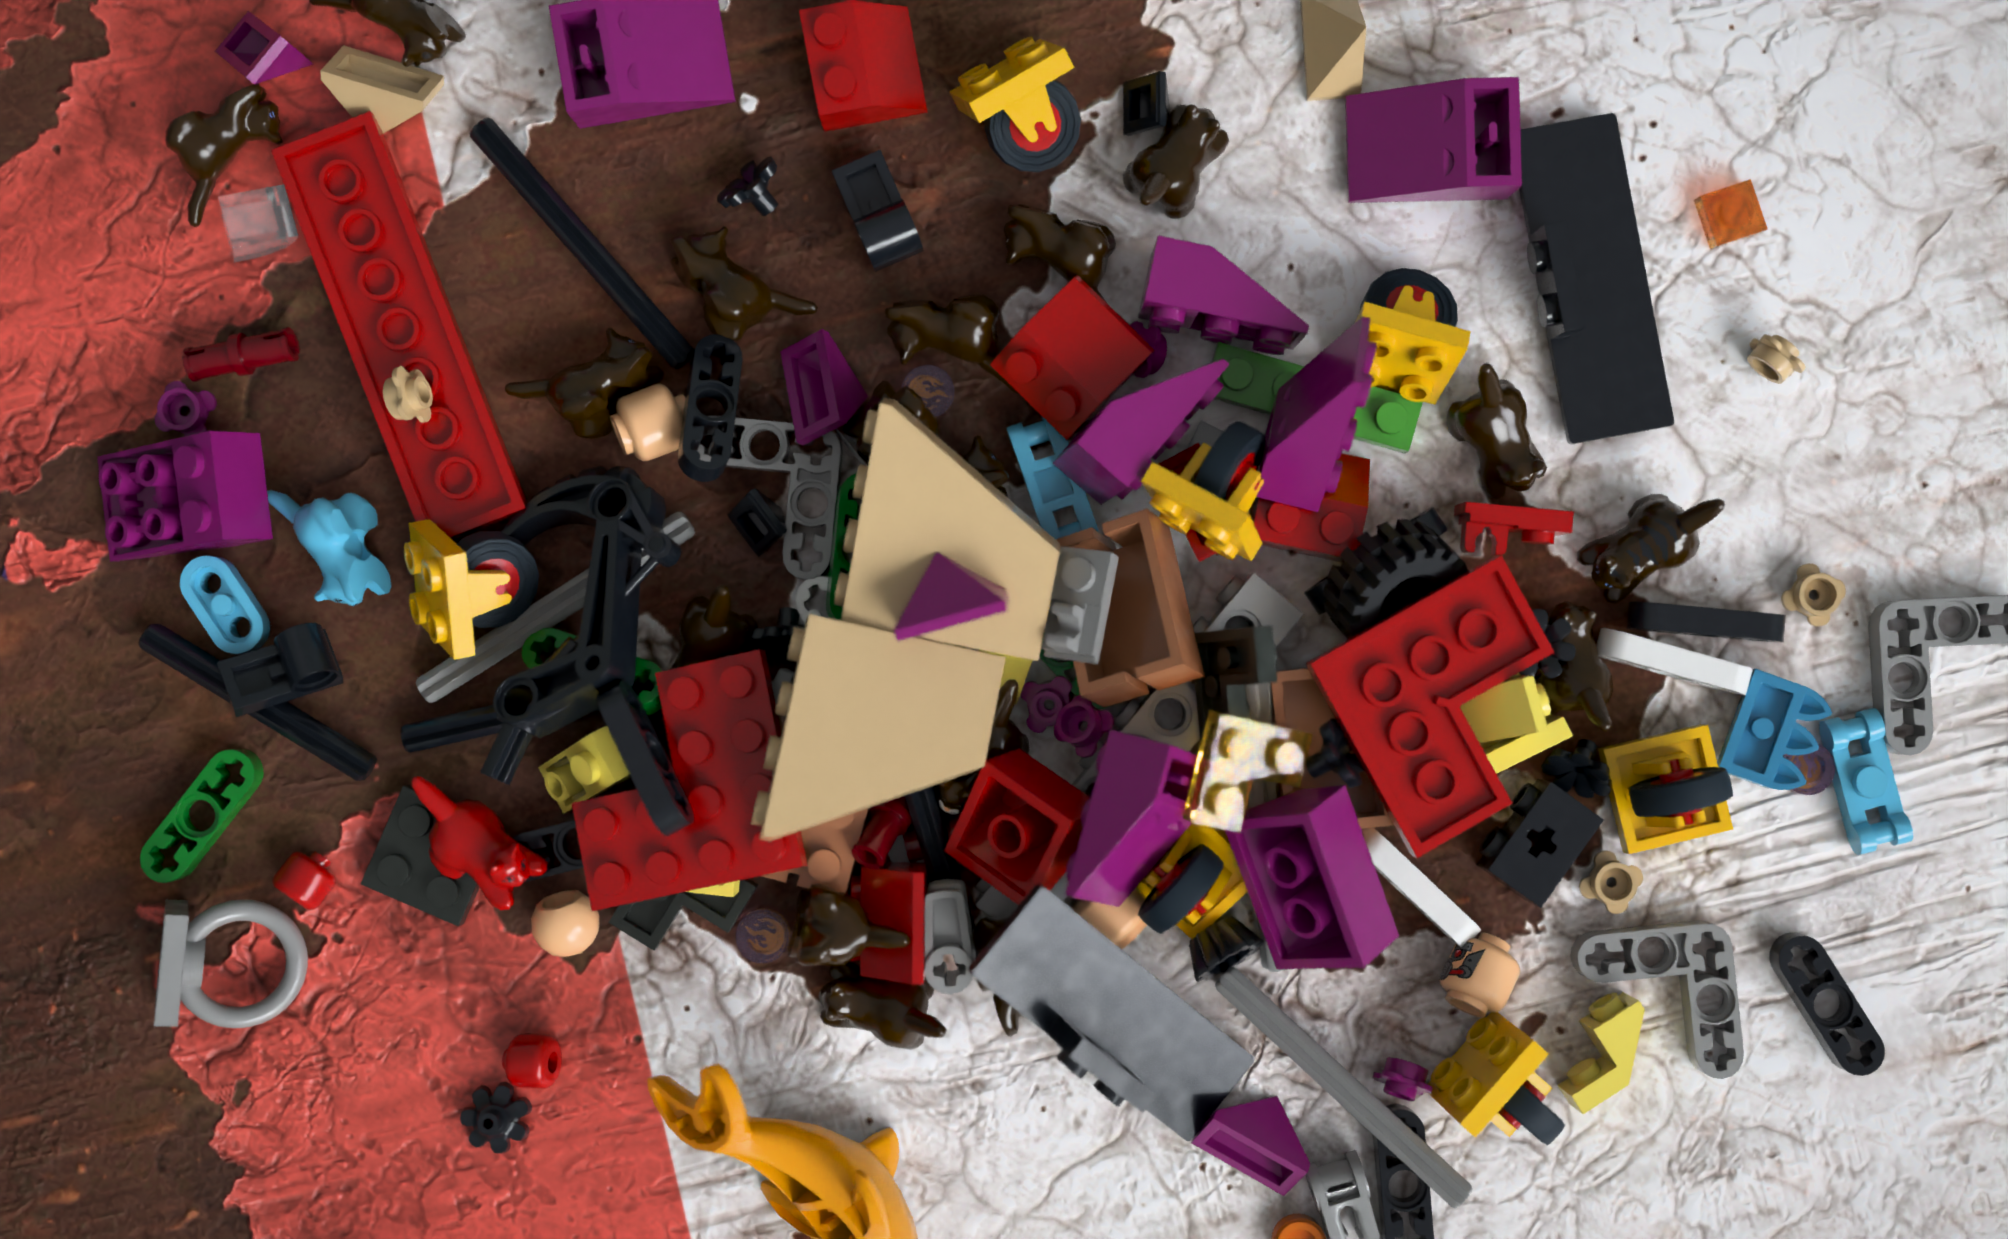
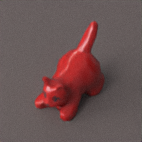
M422 776L412 778L411 785L418 799L436 818L428 836L430 842L428 852L431 862L442 875L458 879L467 873L479 886L489 903L503 911L510 909L514 904V887L521 886L529 876H541L547 871V861L506 834L497 813L481 801L465 799L455 803L438 787Z

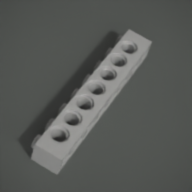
M1256 573L1247 575L1244 580L1235 575L1215 599L1222 605L1210 621L1201 616L1193 624L1194 633L1224 630L1226 622L1231 617L1238 616L1245 619L1250 627L1272 625L1273 641L1277 647L1304 614ZM1189 681L1160 691L1153 687L1141 703L1131 699L1114 719V724L1119 728L1117 731L1170 744L1189 752L1200 739L1195 685ZM1166 698H1173L1178 701L1183 711L1180 723L1171 729L1161 728L1154 718L1156 705ZM1100 740L1097 743L1096 753L1092 757L1081 758L1078 762L1084 768V771L1072 785L1085 793L1090 784L1096 782L1098 776L1096 761L1098 753L1104 744ZM1066 873L1050 890L1062 901L1067 897L1065 895L1068 885ZM982 878L974 886L981 892L976 898L975 905L991 918L1003 919L1010 917L1019 906Z

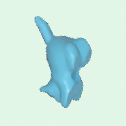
M273 490L267 491L269 504L293 524V529L300 544L310 553L321 569L323 583L321 589L314 595L316 601L331 600L335 603L355 606L362 602L367 588L378 595L390 592L391 580L385 565L365 546L364 538L366 533L378 525L377 512L365 498L355 493H347L337 500H327L323 497L316 498L312 503L304 504L301 507L287 494Z

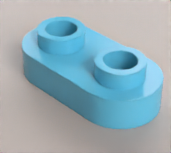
M214 556L197 557L184 567L180 576L182 595L216 646L232 654H245L260 649L269 637L270 621L237 568L230 561ZM213 574H217L221 579V586L215 593L211 592L208 587V580ZM242 618H246L251 626L250 632L245 637L240 636L237 631V624Z

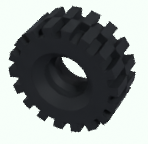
M1397 519L1395 529L1388 522L1377 525V534L1371 537L1367 532H1364L1357 537L1360 545L1354 551L1348 546L1340 554V557L1345 562L1341 567L1333 565L1328 574L1334 581V584L1324 586L1323 595L1328 599V602L1323 604L1326 613L1331 617L1329 619L1349 639L1469 570L1460 556L1425 523L1416 520L1413 525L1408 519Z

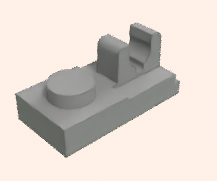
M1060 547L1042 649L1045 650V657L1099 664L1119 560L1117 555L1108 551Z

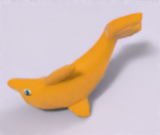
M721 1064L710 1065L700 1070V1094L698 1097L669 1076L657 1075L647 1078L648 1091L654 1105L667 1126L679 1139L694 1149L725 1154L754 1167L769 1179L762 1181L760 1188L768 1202L780 1217L812 1239H918L912 1214L901 1190L893 1179L899 1161V1141L892 1128L888 1127L876 1132L861 1143H858L848 1137L812 1123L779 1118L749 1117L735 1081L729 1071Z

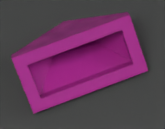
M249 11L215 50L218 55L254 85L313 65L309 59L287 40Z
M824 329L780 351L797 443L805 445L846 424L868 397L831 335Z
M936 551L894 629L896 639L901 641L1006 612L1009 605L1007 590Z
M1278 1096L1216 1110L1203 1124L1191 1142L1282 1196H1285L1308 1173L1310 1162Z

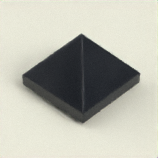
M1158 71L1123 82V135L1131 136L1166 126L1170 112L1166 72Z
M756 488L749 491L727 514L728 518L758 557L765 554L787 532L782 508Z

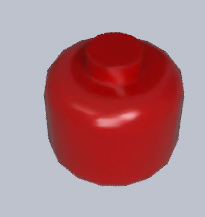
M296 851L287 858L276 872L272 883L276 889L305 909L314 910L320 906L334 888L336 877L327 870L332 863L316 851L310 857Z
M531 1033L517 1035L510 1042L508 1049L504 1051L502 1056V1067L505 1069L507 1079L516 1087L546 1089L554 1084L561 1071V1047L557 1039L550 1035Z

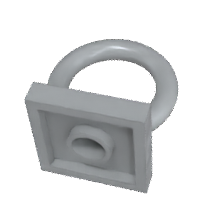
M165 899L154 1026L178 1027L180 999L194 1015L210 1024L225 1028H246L262 1024L276 1017L297 997L307 974L308 952L300 929L283 911L270 904L256 900H232L208 908L188 924V900ZM236 921H250L267 927L280 940L286 958L284 975L277 988L260 1002L243 1007L220 1004L208 997L201 989L206 937L216 928Z

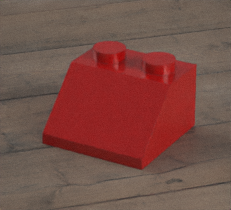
M849 0L799 10L818 115L824 132L928 113L907 6Z
M1077 275L1019 330L991 362L990 366L1068 440L1099 412L1155 350Z
M1341 453L1339 461H1342L1343 464L1335 493L1325 491L1318 512L1256 497L1250 507L1249 515L1263 543L1262 546L1344 563L1345 561L1340 557V554L1347 546L1354 551L1360 545L1357 537L1363 534L1369 502L1370 459Z
M1020 748L986 760L985 766L981 768L944 851L1014 903L1020 905L1035 885L1042 884L1050 891L1066 873L1068 862L1078 849L1083 830L1081 815L1084 805L1090 797Z
M885 862L879 869H870L862 865L861 875H852L851 896L858 900L868 914L869 920L875 924L902 931L911 940L906 947L890 949L878 947L864 948L860 955L851 960L860 961V976L912 985L924 984L926 976L924 972L925 896L928 887V872L925 862Z

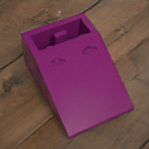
M578 0L549 5L566 112L579 129L736 102L719 0Z
M1519 77L1462 78L1347 95L1345 97L1348 203L1507 200L1522 186Z
M1158 235L1150 256L1138 318L1149 320L1148 328L1155 326L1161 332L1172 334L1179 333L1180 327L1201 331V339L1213 343L1231 344L1232 338L1253 342L1252 349L1272 355H1283L1285 349L1293 350L1308 334L1309 325L1213 246Z
M1362 316L1278 389L1265 430L1266 446L1258 472L1262 473L1260 478L1264 479V483L1256 497L1318 512L1325 491L1335 493L1343 464L1342 461H1339L1342 450L1349 452L1357 427V419L1353 417L1357 407H1365L1372 385L1373 375L1369 374L1374 360L1377 343L1368 341L1371 318Z
M1221 359L1111 401L1083 426L1053 464L1100 505L1115 495L1123 500L1132 490L1136 491L1143 485L1141 480L1152 464L1150 459L1156 460L1166 449H1172L1190 428L1191 425L1186 421L1199 409H1205L1222 390L1224 385L1218 378L1229 366V363Z
M206 431L97 457L99 484L102 491L106 525L105 536L108 541L110 562L233 547L273 539L260 433Z
M1110 730L1107 742L1103 744L1097 756L1096 769L1098 776L1092 797L1086 801L1082 811L1081 823L1083 830L1078 849L1071 856L1067 865L1066 878L1068 885L1065 895L1120 907L1199 816L1213 761L1170 744Z

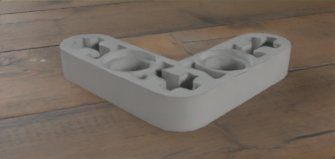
M712 415V416H707V417L716 418V417H720V416H713V415ZM735 418L733 439H737L736 428H745L740 439L742 458L733 459L736 449L732 447L726 467L790 473L785 522L787 532L784 534L783 563L793 576L803 580L824 576L829 570L836 498L840 487L843 452L838 437L832 431L821 436L823 437L824 444L833 449L831 456L822 457L821 465H813L811 456L804 453H793L795 463L786 464L785 462L790 451L788 433H795L793 423ZM761 431L775 433L780 441L779 452L770 460H758L751 453V440ZM813 440V441H811V442H809V443H807V444H805V445H806V446L813 445L814 442H815V440ZM700 444L697 450L700 452V460L710 462L711 456L707 455V448ZM816 488L825 493L828 499V506L822 516L813 519L806 518L798 509V500L804 491ZM799 523L810 528L826 526L825 537L814 533L813 538L814 550L822 553L821 562L812 563L810 571H802V563L794 560L793 554L795 550L800 551L804 549L806 534L804 532L794 534L795 524Z
M2008 595L1898 600L1881 603L1873 610L1868 625L1873 708L1880 712L1885 724L1884 740L1888 752L1902 755L1918 754L1925 750L1932 740L1933 714L1929 647L2008 643V625L2005 627L2001 625L1980 626L1981 620L1979 616L1996 615L2003 612L2008 614ZM1947 607H1953L1958 610L1963 619L1962 629L1954 637L1945 635L1938 623L1940 614ZM1897 616L1901 619H1907L1908 622L1907 629L1901 630L1899 633L1894 630H1888L1887 626L1888 620L1895 619ZM1910 647L1911 655H1888V648ZM1900 662L1906 664L1913 674V682L1910 688L1902 693L1893 690L1888 680L1889 671L1895 664ZM1891 701H1913L1914 708H1891ZM1903 721L1904 724L1913 725L1914 728L1913 735L1906 736L1904 740L1900 737H1894L1893 733L1894 727L1901 726Z
M1695 920L1591 931L1582 934L1575 940L1570 956L1573 967L1579 974L1594 982L1607 983L1679 975L1687 1053L1690 1062L1699 1071L1717 1079L1731 1077L1739 1071L1744 1059V1048L1733 947L1730 936L1723 928L1707 921ZM1701 933H1704L1705 937L1715 940V948L1707 950L1706 959L1708 967L1715 970L1719 969L1720 974L1718 976L1706 973L1694 976L1695 969L1705 971L1703 955L1692 950L1693 944L1701 942ZM1651 936L1658 937L1663 943L1664 955L1656 965L1644 966L1637 955L1638 947L1645 938ZM1625 939L1624 948L1620 943V940ZM1598 943L1600 948L1608 952L1623 951L1629 967L1624 969L1625 961L1619 958L1602 960L1601 969L1597 970L1595 965L1586 962V955L1594 953L1595 944ZM1710 984L1717 985L1723 995L1720 1008L1710 1014L1702 1013L1696 1002L1699 991L1704 986ZM1701 1023L1707 1025L1725 1023L1724 1029L1714 1027L1716 1042L1727 1048L1726 1054L1718 1056L1717 1065L1704 1057V1051L1713 1049V1036L1709 1030L1705 1028L1700 1029Z

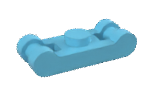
M1043 417L1042 421L1023 427L1021 422L1006 427L1039 526L1055 540L1091 527L1099 532L1086 492L1053 464L1069 444L1068 440ZM1050 441L1054 455L1035 461L1030 447ZM1072 506L1077 521L1058 527L1053 512Z
M1870 708L1856 712L1853 719L1842 721L1839 717L1821 721L1819 733L1847 838L1854 853L1861 855L1876 851L1878 844L1890 842L1893 846L1911 842L1913 840V829L1901 804L1884 740L1885 724L1880 712L1876 708ZM1859 739L1863 752L1850 755L1848 750L1849 741ZM1878 807L1881 822L1869 824L1865 810Z

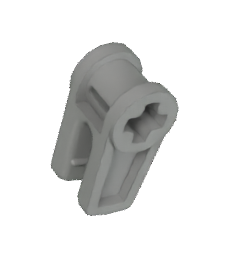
M960 879L932 881L928 884L925 896L924 972L932 988L944 994H955L963 991L973 979L968 968L975 960L976 952L972 938L973 932L966 885ZM944 955H954V960L958 963L957 970H947V964L943 961Z
M1356 1150L1346 1152L1345 1159L1316 1167L1314 1162L1310 1163L1306 1179L1314 1204L1320 1214L1327 1239H1346L1348 1237V1232L1340 1218V1211L1345 1206H1351L1357 1225L1354 1230L1359 1239H1380L1369 1199L1371 1195L1368 1182Z

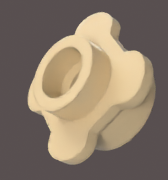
M1764 334L1760 340L1753 338L1749 343L1753 350L1747 357L1749 364L1757 373L1771 382L1782 384L1794 371L1802 373L1806 368L1805 364L1798 358V349L1790 341L1779 335L1770 336Z
M402 366L394 368L392 377L387 378L383 385V398L389 413L397 420H411L413 417H417L421 423L428 422L431 419L430 406L433 401V394L428 381L418 369L406 372Z
M1815 564L1801 565L1797 569V580L1792 588L1782 593L1781 603L1786 610H1796L1806 616L1810 625L1824 626L1830 621V613L1838 608L1841 599L1845 597V585L1839 579H1835L1825 573H1820L1819 567ZM1811 590H1815L1818 594L1815 600L1809 597Z
M1600 851L1594 856L1595 866L1589 876L1580 880L1579 891L1587 899L1596 898L1604 903L1607 911L1610 913H1623L1628 908V902L1635 896L1637 888L1643 882L1642 871L1636 866H1627L1617 861L1616 855L1611 851ZM1610 877L1615 879L1613 887H1608L1606 884L1607 879Z

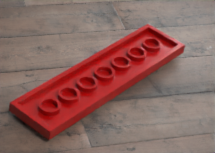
M371 111L272 149L273 158L415 522L430 519L453 540L512 517L516 512L525 509L527 500L384 134ZM402 366L406 372L418 369L428 381L433 394V401L430 406L431 419L428 422L421 423L417 417H413L411 420H397L389 413L383 398V385L387 378L392 377L394 368Z

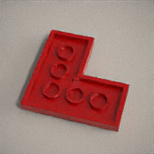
M1502 555L1490 558L1305 663L1411 856L1419 858L1512 804L1460 706L1554 653V650Z
M759 649L655 673L673 769L691 805L694 822L670 836L663 835L650 818L637 789L572 803L591 910L607 909L808 866L801 831L773 841H765L759 839L761 826L751 824L758 791L769 793L773 775L772 770L763 769L770 735L781 737L778 714H775L776 703L766 652Z

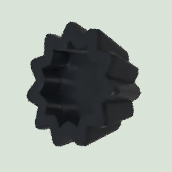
M1233 916L1208 926L1189 941L1196 981L1199 982L1204 979L1207 981L1217 974H1223L1228 968L1242 963L1246 957L1258 951L1257 948L1264 944L1263 940Z

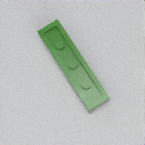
M1218 342L1211 363L1224 359L1229 363V366L1218 378L1224 387L1214 399L1270 415L1278 389L1304 366ZM1372 387L1365 407H1357L1353 417L1357 419L1354 439L1401 453L1409 452L1423 402H1412L1403 398L1399 393Z

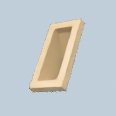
M1300 0L1307 101L1345 99L1347 95L1361 94L1366 24L1358 0Z
M344 45L320 70L321 81L352 118L371 111L383 134L422 112L444 86L443 75L414 66L405 67L400 62Z

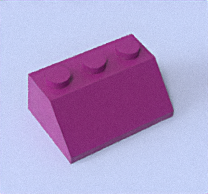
M1345 785L1300 789L1230 815L1222 820L1276 969L1365 968L1399 937Z

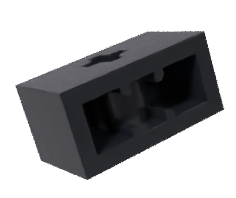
M1537 779L1533 785L1531 783L1525 784L1515 795L1510 805V809L1514 812L1501 829L1499 826H1496L1485 837L1479 848V852L1483 856L1476 865L1527 902L1542 908L1604 819L1554 783ZM1530 830L1539 832L1538 837L1543 841L1539 849L1531 847L1532 842L1526 837Z

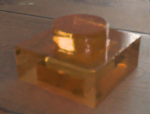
M1751 179L1701 195L1694 200L1710 250L1768 230Z

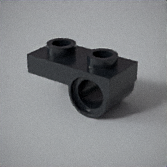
M881 150L832 170L833 177L875 272L924 251L914 222L904 200L900 196Z
M304 623L290 627L275 637L274 645L217 662L236 717L344 683L341 669L326 630L318 623Z

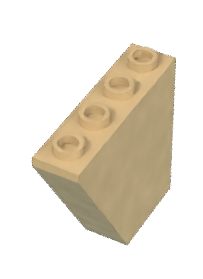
M884 398L879 404L878 411L869 409L864 428L863 443L872 444L869 466L859 465L854 485L853 497L863 500L859 520H849L845 536L844 552L853 553L850 573H840L835 593L834 605L843 607L841 621L894 633L901 614L937 551L1006 589L1009 597L1008 611L915 637L1038 661L1058 564L1060 543L899 402Z
M809 614L804 629L793 628L787 660L796 661L797 663L792 683L782 681L775 714L783 715L785 719L781 737L770 735L763 769L772 770L773 775L769 793L758 791L751 824L761 826L759 839L773 841L967 775L984 767L1006 657L916 637L897 641L893 632Z

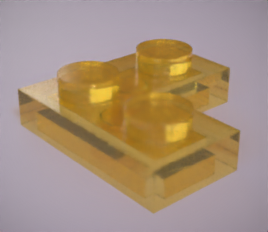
M1209 710L1182 819L1193 824L1240 832L1254 778L1300 788L1313 734L1294 728Z

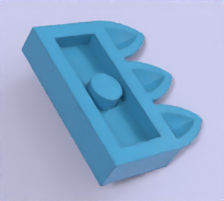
M1753 669L1747 693L1740 698L1717 761L1718 767L1727 769L1728 774L1764 788L1791 790L1806 785L1807 781L1800 769L1790 760L1784 758L1783 755H1805L1819 749L1814 736L1804 726L1796 723V719L1815 721L1831 716L1832 711L1829 705L1816 691L1806 686L1758 669Z

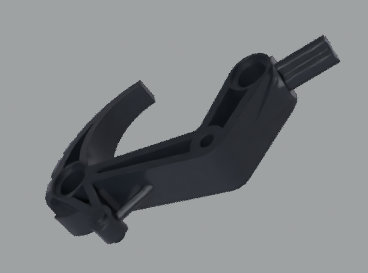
M599 466L579 472L578 477L569 474L556 481L555 485L551 488L546 487L537 493L525 505L526 508L516 512L501 530L502 533L518 539L525 546L537 535L554 527L568 524H583L596 527L580 633L574 639L569 636L543 664L510 676L499 685L494 695L493 705L497 714L496 719L503 722L480 771L481 774L510 785L533 736L541 739L598 709L597 694L622 680L631 687L634 684L640 584L658 564L664 567H671L676 564L681 556V547L666 535L662 528L666 513L664 498L641 481L637 472L629 467L615 466L607 470ZM642 548H644L650 558L641 567ZM532 701L530 708L526 711L527 706Z

